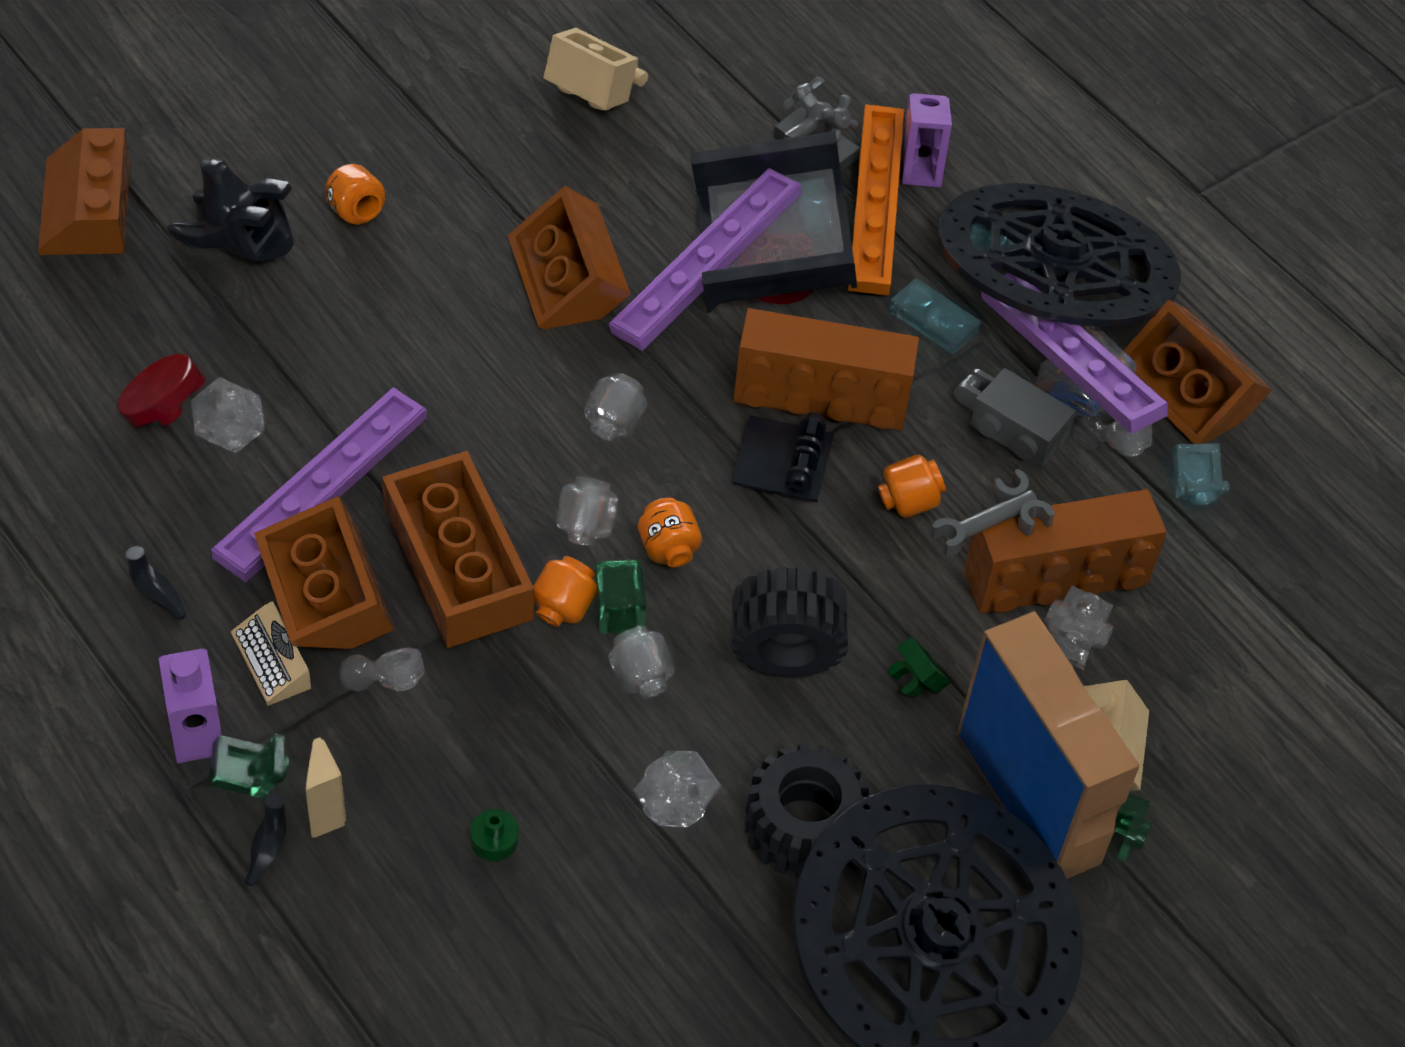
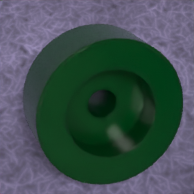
M489 809L479 813L473 819L470 826V844L473 851L479 857L488 861H500L510 857L517 849L519 826L516 819L510 813L501 809Z

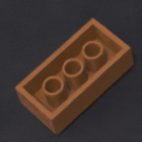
M748 308L739 348L733 402L747 404L752 407L789 411L794 414L817 412L824 418L836 421H848L871 425L881 429L889 428L902 431L914 375L919 337Z
M468 451L382 476L384 510L447 648L534 620V587Z
M1149 489L1050 505L1055 514L1052 526L1046 527L1041 519L1030 517L1035 523L1033 533L1030 536H1026L1018 528L1019 515L973 535L964 573L979 613L993 611L1004 613L1016 607L1038 603L1040 605H1049L1061 599L1078 596L1089 598L1101 592L1118 589L1134 590L1149 584L1167 534Z

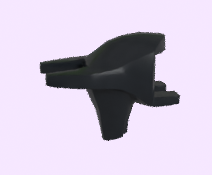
M207 159L200 164L203 189L196 191L192 196L195 203L202 205L204 220L197 222H171L167 227L173 237L191 246L224 248L252 261L272 260L286 255L294 245L292 230L281 201L287 197L292 187L289 182L269 178L249 186L231 171L224 160Z

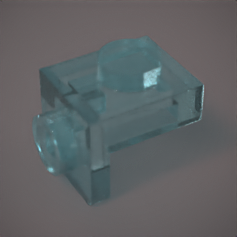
M1219 443L1177 444L1172 448L1176 499L1190 498L1191 505H1209L1217 503V498L1230 491L1229 482H1222Z

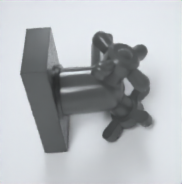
M817 76L810 83L799 85L792 93V97L783 102L785 111L798 101L804 108H798L775 125L774 138L780 140L835 131L842 172L859 158L860 147L841 135V131L847 128L856 129L858 121L851 119V113L848 110L850 104L849 95L843 94L840 97L838 108L835 109L827 102L818 101L812 91L822 84L824 79L821 76Z

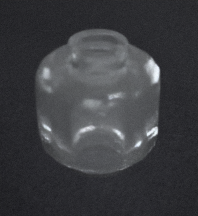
M615 373L612 377L600 378L586 401L583 410L586 419L591 423L590 430L598 437L610 441L613 440L614 436L621 438L631 436L648 404L643 394V386L635 379L621 373Z
M576 477L575 483H569L562 488L555 522L561 530L568 532V541L592 546L595 539L606 538L612 533L619 499L614 492L610 491L611 484L594 478Z
M640 626L625 631L613 640L614 647L608 653V660L622 692L626 694L640 693L642 699H649L668 689L666 681L674 675L676 665L661 633L648 631L646 626Z

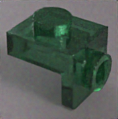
M274 734L264 746L219 735L212 743L209 786L265 798L277 782L281 783L285 779L288 771L289 756L284 754L285 736Z
M1130 792L1126 802L1123 803L1117 812L1114 831L1125 836L1117 858L1124 861L1127 860L1132 846L1142 850L1153 824L1144 820L1151 802Z

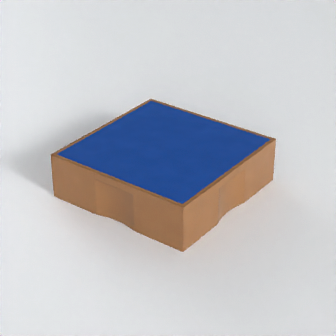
M1034 611L984 631L956 735L1001 806L1021 819L1040 837L1052 852L1067 879L1102 864L1115 831L1117 812L1127 800L1140 765L1102 709L1088 694L1071 663Z

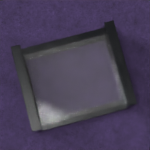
M835 131L690 153L697 192L700 234L768 168L800 183L802 194L726 269L702 272L703 289L705 290L709 312L718 304L849 284H851V288H858Z

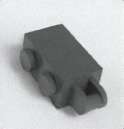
M1003 368L995 378L980 369H972L954 389L956 399L973 411L970 423L972 427L977 429L982 435L994 439L1012 450L1020 458L1032 462L1041 469L1069 438L1077 410L1006 368Z

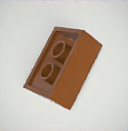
M125 128L82 129L47 158L38 245L39 255L124 254L130 177V157Z
M567 186L562 187L507 235L538 327L544 330L602 319L631 295L598 204Z
M1168 300L1162 306L1156 316L1146 324L1117 357L1120 362L1168 403L1167 417L1197 447H1201L1244 422L1272 391L1189 309L1171 300Z
M339 496L254 533L290 642L293 646L353 649L394 631L356 523Z

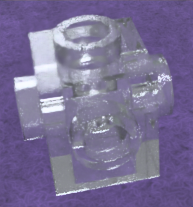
M221 377L217 378L191 400L195 435L237 453L265 431L261 396Z
M1071 586L1063 601L1057 598L1054 600L1044 623L1049 625L1048 631L1069 662L1083 670L1094 649L1098 648L1103 651L1113 633L1115 626L1108 623L1114 605L1102 600L1094 593L1085 592L1074 586Z
M666 751L661 758L653 761L644 772L645 777L633 791L644 805L643 811L646 816L657 825L689 827L703 816L705 806L722 786L697 751Z

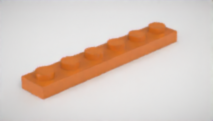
M865 104L852 237V250L858 288H851V284H849L848 291L889 296L904 109Z

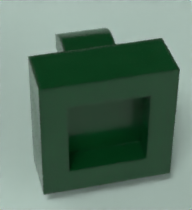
M912 636L897 647L905 660L895 662L889 668L888 673L896 681L902 678L903 675L911 673L910 683L901 689L903 694L909 699L918 696L923 691L925 685L937 694L951 683L926 648Z

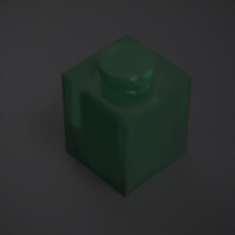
M642 560L596 562L595 582L597 584V595L595 598L599 633L628 634L633 631H645L647 604Z

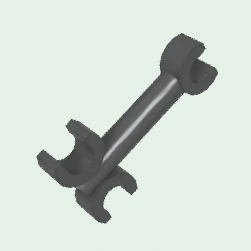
M1020 469L1014 471L1012 483L1016 488L1007 487L1000 478L995 479L992 492L995 499L1000 502L999 504L959 522L951 518L938 519L932 525L930 536L932 539L942 535L952 537L953 539L945 542L943 554L946 557L954 556L962 550L964 539L1019 515L1018 528L1026 536L1032 535L1035 526L1033 519L1030 517L1041 519L1046 527L1052 526L1055 515L1054 510L1045 501L1037 500L1032 490L1027 491L1029 485L1028 476Z

